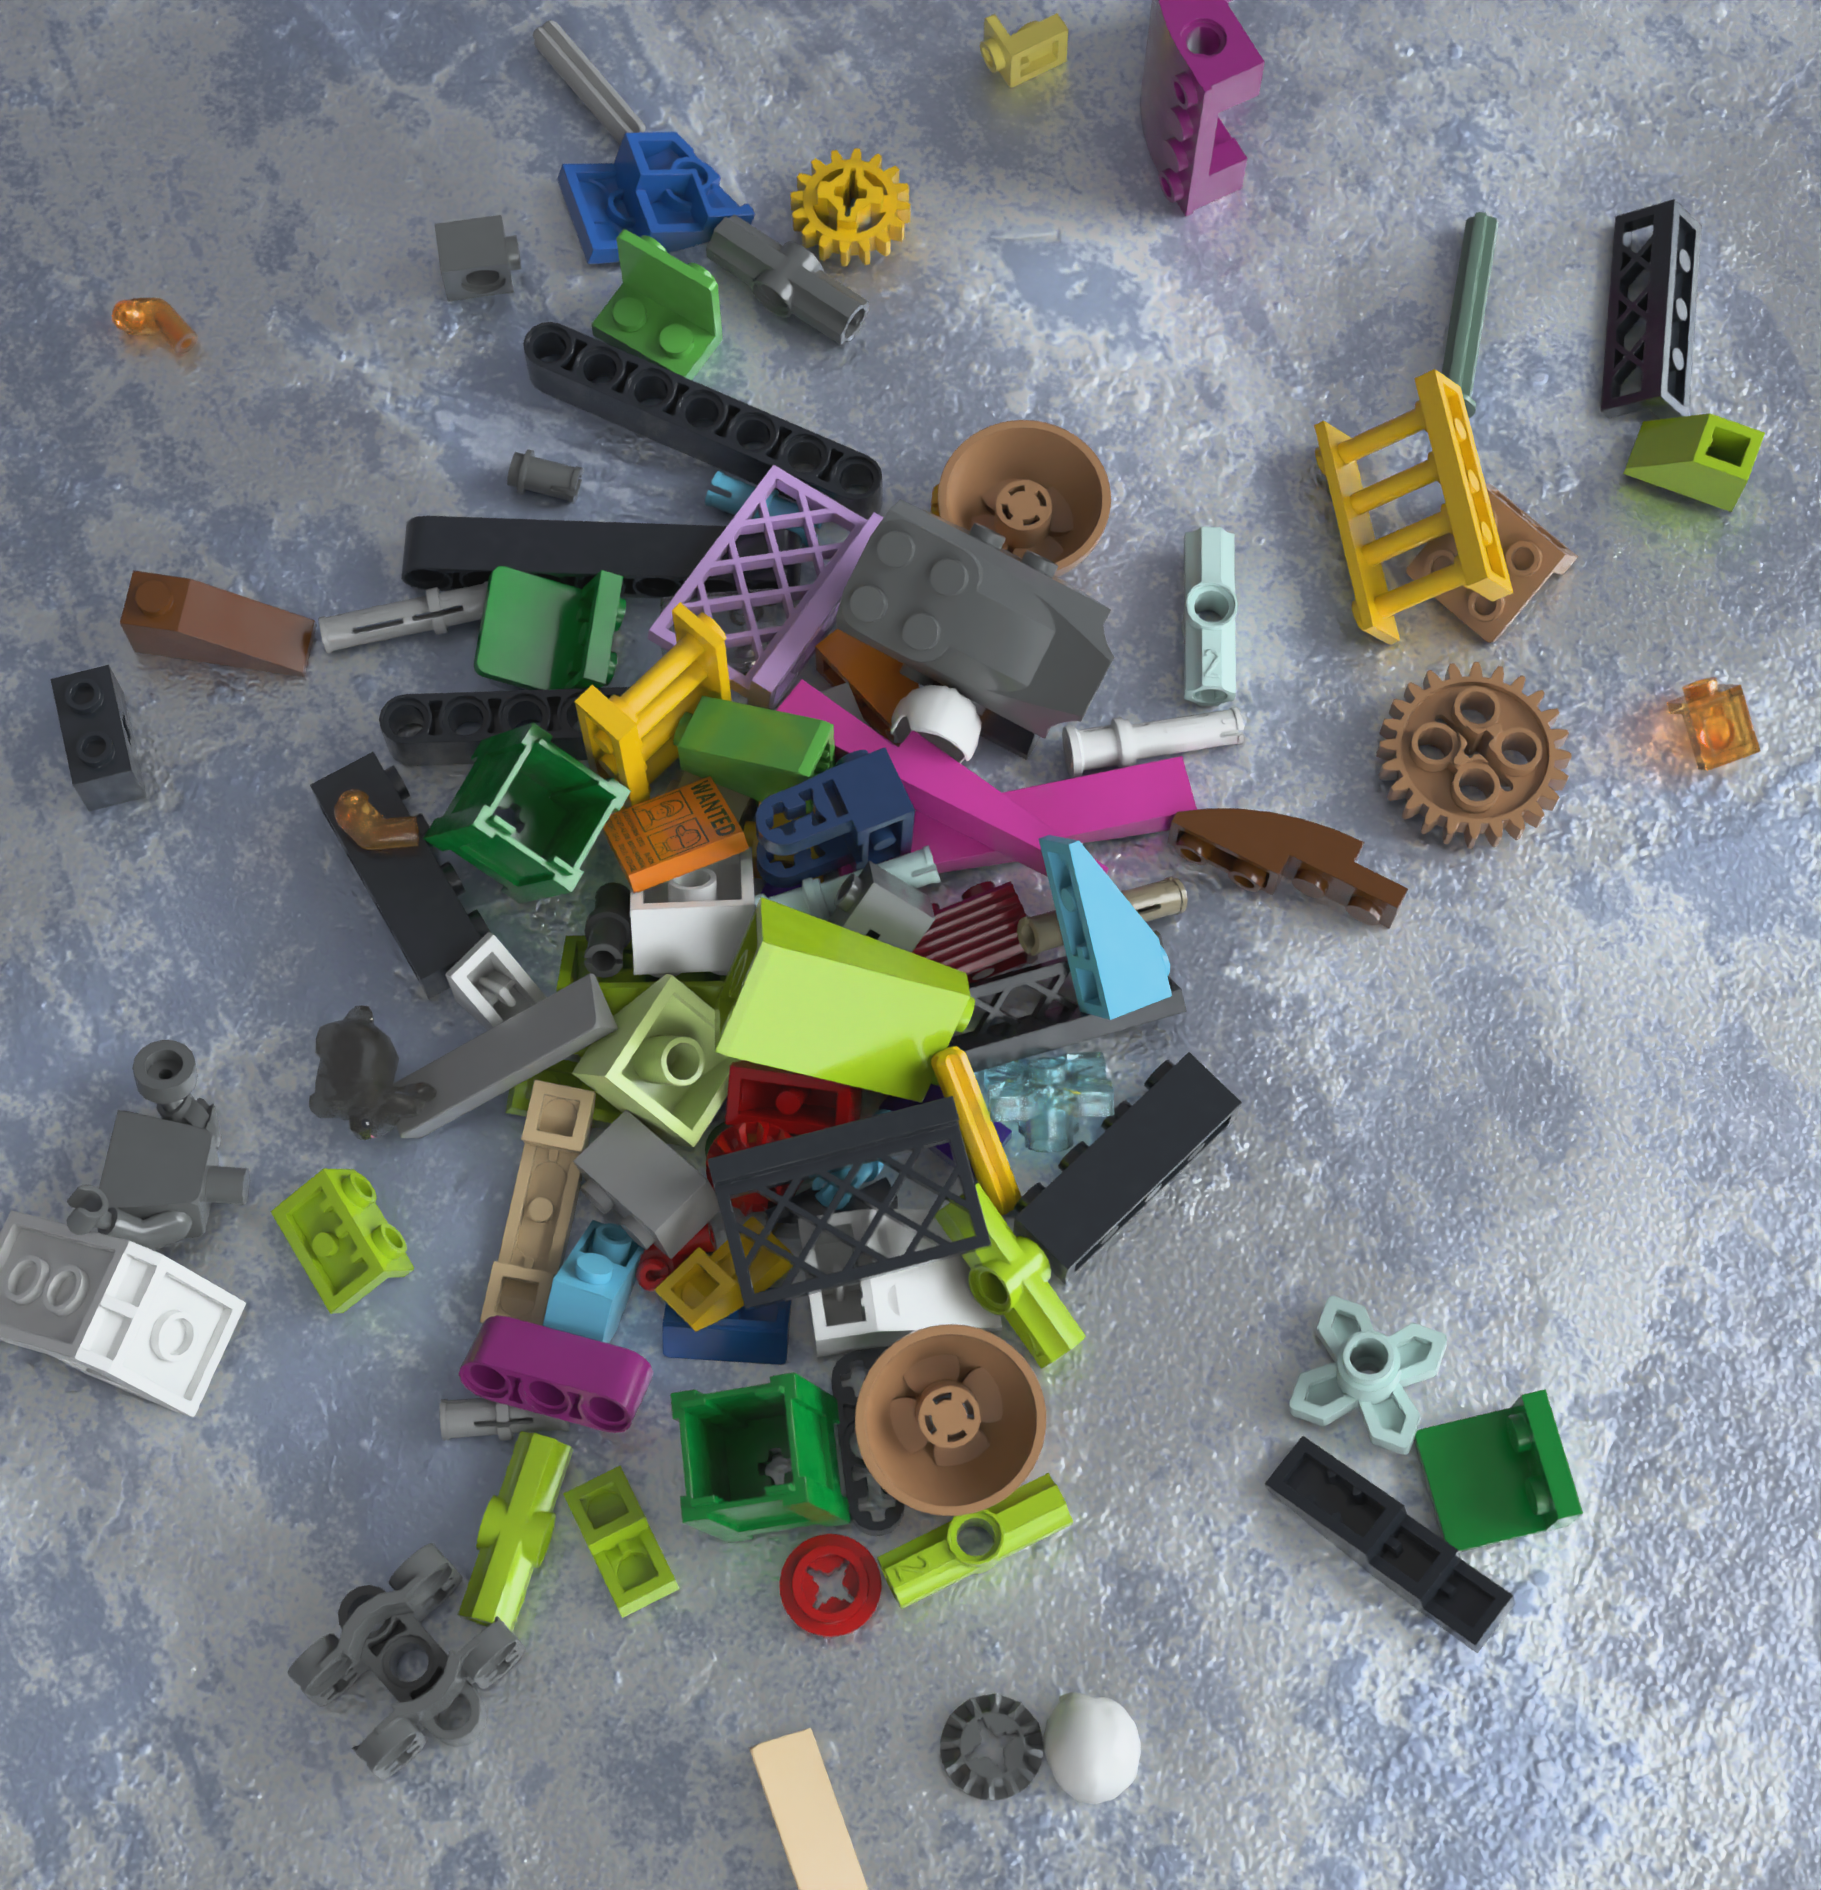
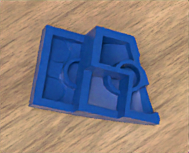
M626 132L614 163L562 164L557 177L587 264L620 262L616 238L623 229L630 231L638 237L642 235L652 237L666 249L667 253H672L709 242L714 229L725 217L730 218L735 214L750 225L755 217L754 210L748 203L739 206L720 187L721 176L709 164L701 161L695 155L694 149L677 132Z

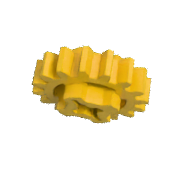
M854 148L851 158L843 160L841 154L837 150L831 151L830 164L825 165L822 161L815 158L811 161L812 176L803 173L798 174L797 191L791 192L790 196L792 227L794 231L802 232L803 247L807 249L816 244L819 245L820 260L825 261L832 253L840 255L841 266L847 267L851 256L859 255L862 263L869 265L871 251L877 250L880 254L887 257L890 254V239L902 242L905 238V223H910L911 204L908 203L909 186L908 183H899V169L896 166L884 171L882 170V155L876 154L869 162L862 160L860 149ZM855 198L854 207H851L850 216L847 217V208H850L851 199Z

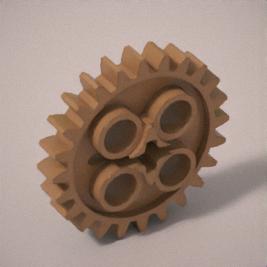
M1474 662L1469 675L1462 677L1454 663L1449 664L1445 681H1442L1432 670L1427 671L1423 681L1424 689L1410 682L1403 695L1405 701L1394 699L1389 710V715L1393 719H1384L1379 733L1387 740L1380 741L1376 757L1388 760L1381 766L1378 775L1379 779L1387 781L1396 780L1390 787L1387 796L1388 800L1396 801L1406 798L1408 802L1401 817L1406 820L1420 813L1425 817L1420 833L1425 835L1436 825L1443 827V843L1447 845L1453 839L1456 832L1464 833L1465 842L1469 849H1473L1479 834L1484 833L1491 846L1497 847L1502 838L1503 829L1515 840L1520 839L1525 830L1524 821L1537 828L1545 816L1542 809L1550 811L1554 809L1559 799L1555 791H1562L1569 777L1561 769L1567 767L1571 759V753L1558 749L1564 745L1569 735L1568 730L1550 729L1560 713L1559 710L1549 709L1540 711L1538 707L1545 693L1540 690L1528 697L1523 694L1522 689L1525 685L1526 677L1522 675L1511 685L1504 683V670L1501 666L1495 669L1491 678L1483 677L1479 662ZM1469 709L1478 711L1484 716L1486 722L1472 723L1464 718L1461 711ZM1442 719L1447 723V725L1436 722L1435 720ZM1423 745L1435 746L1442 751L1445 757L1437 760L1427 758L1418 747ZM1506 750L1518 751L1524 755L1528 763L1522 765L1513 764L1504 757L1502 752ZM1500 785L1510 787L1511 790L1505 791ZM1462 786L1477 787L1483 792L1486 799L1483 801L1470 800L1463 795L1460 788Z

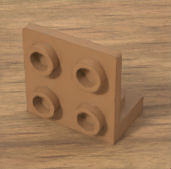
M1485 483L1513 593L1492 602L1462 585L1434 598L1486 642L1493 643L1502 635L1552 573L1564 575L1578 556L1492 484ZM1448 533L1429 541L1407 567V575L1416 580L1453 564L1454 557L1458 555L1454 536Z

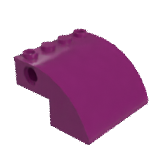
M1152 0L1140 95L1142 130L1150 157L1159 172L1158 179L1162 192L1169 202H1177L1185 217L1193 214V211L1242 189L1247 157L1235 138L1230 136L1218 114L1259 95L1265 62L1229 7V2L1233 0Z

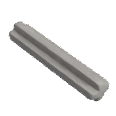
M550 20L543 24V26L535 29L533 33L535 47L619 145H621L626 132H645V124L557 22Z

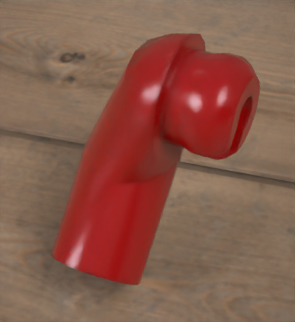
M708 1222L671 1259L654 1244L645 1250L635 1275L639 1286L646 1291L655 1292L654 1290L699 1247L706 1254L715 1252L717 1244L711 1223Z

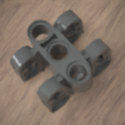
M433 1543L416 1551L393 1573L389 1579V1585L395 1591L386 1592L382 1588L372 1585L360 1586L350 1591L342 1600L338 1611L339 1625L342 1629L340 1639L335 1634H328L305 1650L288 1670L289 1677L319 1707H323L338 1698L361 1674L369 1669L398 1700L399 1703H392L390 1705L394 1711L375 1727L360 1745L352 1748L359 1758L367 1763V1767L372 1773L381 1779H387L394 1775L419 1753L427 1742V1737L421 1732L425 1728L443 1743L455 1747L468 1745L478 1739L486 1726L487 1710L473 1684L476 1682L482 1689L492 1685L517 1663L526 1650L520 1640L498 1616L495 1617L493 1624L475 1636L457 1654L450 1650L449 1656L421 1625L422 1621L458 1588L463 1579L456 1568ZM385 1620L380 1629L371 1633L373 1629L376 1627V1625ZM418 1649L425 1651L428 1655V1667L423 1676L411 1682L401 1681L397 1674V1666L401 1657L410 1650ZM456 1697L468 1699L471 1713L465 1725L451 1731L442 1729L439 1724V1713L447 1709Z

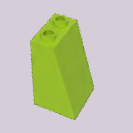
M760 897L715 1002V1052L728 1057L922 1103L930 1085H939L931 1065L932 1057L948 1047L955 1031L961 1033L965 1031L973 1014L975 998L970 995L967 974L965 972Z

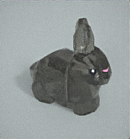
M355 1006L343 1020L319 1027L316 1036L315 1053L320 1058L316 1076L315 1092L309 1098L310 1110L317 1117L349 1120V1127L357 1139L370 1140L384 1136L393 1130L401 1118H412L422 1114L425 1103L436 1097L437 1090L426 1082L399 1087L393 1086L399 1056L390 1037L374 1025V1017L369 1006Z

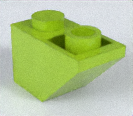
M1711 413L1643 421L1623 474L1732 512L1749 480L1765 432Z

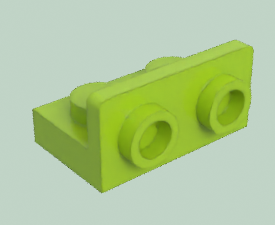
M322 1169L270 1211L330 1314L346 1312L387 1278L405 1277L414 1270V1266L406 1254L407 1245L403 1236L394 1226L386 1221L375 1202L377 1195L371 1183L354 1169Z

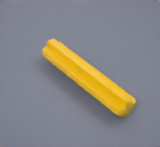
M958 1046L948 1047L932 1057L931 1065L944 1098L953 1096L964 1146L976 1179L1001 1216L1006 1215L1010 1211L1015 1210L1014 1206L1022 1197L968 1057Z

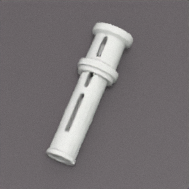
M1238 707L1132 725L1128 719L1124 720L1122 717L1113 718L1110 725L1077 730L1074 725L1064 726L1062 731L1064 757L1070 777L1076 778L1081 777L1085 770L1117 766L1118 769L1135 766L1136 759L1232 744L1241 745L1244 743V734L1242 732L1238 733V730H1244Z

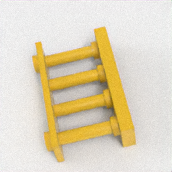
M1436 369L1414 378L1419 400L1415 402V409L1351 438L1326 421L1314 425L1319 447L1315 449V457L1321 472L1327 477L1355 594V600L1352 601L1351 605L1353 616L1362 631L1389 645L1400 641L1394 614L1463 585L1492 602L1513 593L1461 387ZM1422 430L1428 433L1432 451L1428 453V460L1363 488L1357 460ZM1435 481L1441 484L1445 503L1441 505L1440 512L1379 539H1375L1369 511ZM1451 533L1454 536L1458 555L1454 557L1453 564L1388 591L1381 562L1445 534Z
M681 602L672 609L677 643L620 697L612 695L608 699L595 686L591 685L575 700L589 768L603 779L612 777L631 790L620 811L650 799V792L652 791L650 784L679 757L678 748L673 744L677 726L685 712L694 714L702 695L732 701L725 633L710 616L703 612L696 616Z

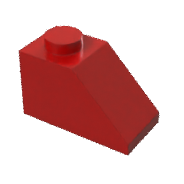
M749 1061L732 1062L729 1069L726 1124L736 1125L742 1122L760 1121L776 1125L787 1133L800 1135L860 1120L863 1089Z

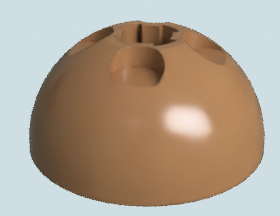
M1013 420L991 425L976 432L954 451L947 461L940 478L938 506L940 517L969 531L975 522L1004 536L1006 540L1002 548L1020 558H1023L1026 550H1029L1058 565L1054 576L1060 577L1083 562L1098 544L1109 518L1111 491L1107 474L1099 458L1076 435L1045 422Z
M939 1324L928 1326L911 1332L895 1341L876 1359L869 1369L859 1391L856 1404V1438L861 1456L873 1478L888 1494L910 1508L933 1515L960 1516L972 1514L996 1505L1007 1498L1025 1481L1034 1468L1041 1453L1046 1433L1045 1400L1041 1386L1031 1366L1015 1348L1000 1337L983 1329L968 1325ZM949 1392H951V1398L941 1399L937 1403H935L932 1400H936L941 1396L949 1395Z

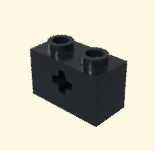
M105 665L50 679L72 784L88 811L147 797L125 695L110 666Z

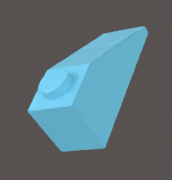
M1052 835L1039 838L1080 1012L1112 1020L1171 997L1172 993L1168 981L1170 963L1165 950L1160 945L1159 938L1079 840Z

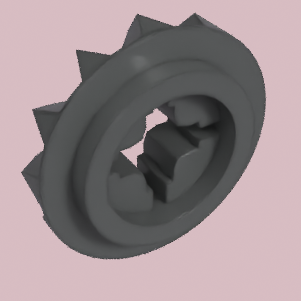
M994 1693L969 1698L948 1717L941 1735L940 1753L946 1773L959 1789L981 1800L996 1801L1007 1799L1020 1793L1033 1781L1042 1763L1044 1745L1039 1723L1025 1706L1019 1701ZM982 1720L986 1729L990 1728L995 1736L1003 1734L1009 1736L1015 1732L1018 1736L1011 1739L1010 1744L1003 1749V1757L1005 1759L1003 1765L1007 1771L1005 1773L1001 1772L998 1764L994 1765L993 1760L989 1756L980 1759L975 1757L969 1761L966 1759V1756L974 1753V1749L981 1744V1728L978 1722Z

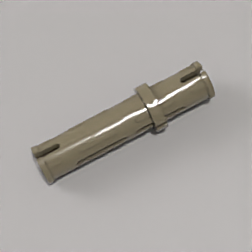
M1173 876L1166 877L1158 882L1121 891L1145 922L1172 914H1181L1187 907L1188 898L1185 887L1180 879H1173ZM1056 910L1032 917L1026 916L1019 920L1017 925L1018 939L1021 947L1027 954L1031 953L1034 956L1042 951L1064 946Z

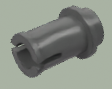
M527 449L525 454L514 453L509 467L507 485L516 487L518 494L524 495L526 490L575 503L582 481L579 478L583 475V468L534 457V451Z

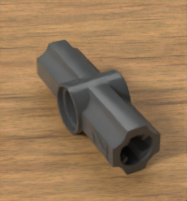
M735 214L730 218L725 217L714 229L712 238L706 247L707 258L751 286L757 300L769 311L785 318L794 314L839 345L846 341L850 342L859 332L869 312V301L824 273L819 260L805 247L791 241L781 245Z

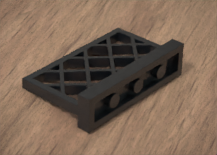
M953 1096L707 1159L746 1311L991 1248V1241L961 1135L959 1117ZM949 1142L955 1168L944 1187L912 1170L923 1149ZM912 1152L905 1165L891 1158ZM879 1161L900 1173L883 1203L851 1186L863 1164ZM851 1168L844 1181L831 1174L832 1172ZM819 1177L838 1188L837 1193L821 1219L790 1202L802 1180ZM958 1177L964 1199L950 1192ZM906 1178L938 1195L921 1225L889 1208ZM790 1184L783 1196L770 1190V1188ZM757 1192L777 1204L760 1235L736 1222L731 1203L732 1198ZM846 1193L877 1211L860 1242L828 1224ZM945 1200L968 1212L974 1232L973 1237L948 1242L928 1230ZM785 1209L816 1227L799 1257L767 1240ZM884 1215L916 1233L904 1255L887 1258L867 1246ZM823 1231L855 1249L842 1271L825 1274L805 1262ZM739 1234L754 1242L746 1258ZM922 1238L936 1245L935 1247L915 1252ZM762 1247L793 1265L781 1287L754 1293L749 1268ZM861 1254L875 1261L870 1264L854 1267ZM800 1270L814 1277L793 1283Z

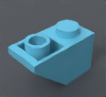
M592 1220L553 1279L543 1326L609 1344L618 1329L636 1282V1270L645 1249L640 1247L625 1232L621 1225L613 1223L604 1224Z

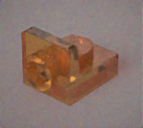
M1717 677L1705 678L1683 686L1684 696L1666 702L1670 714H1682L1698 770L1709 771L1761 752L1741 685L1718 684Z

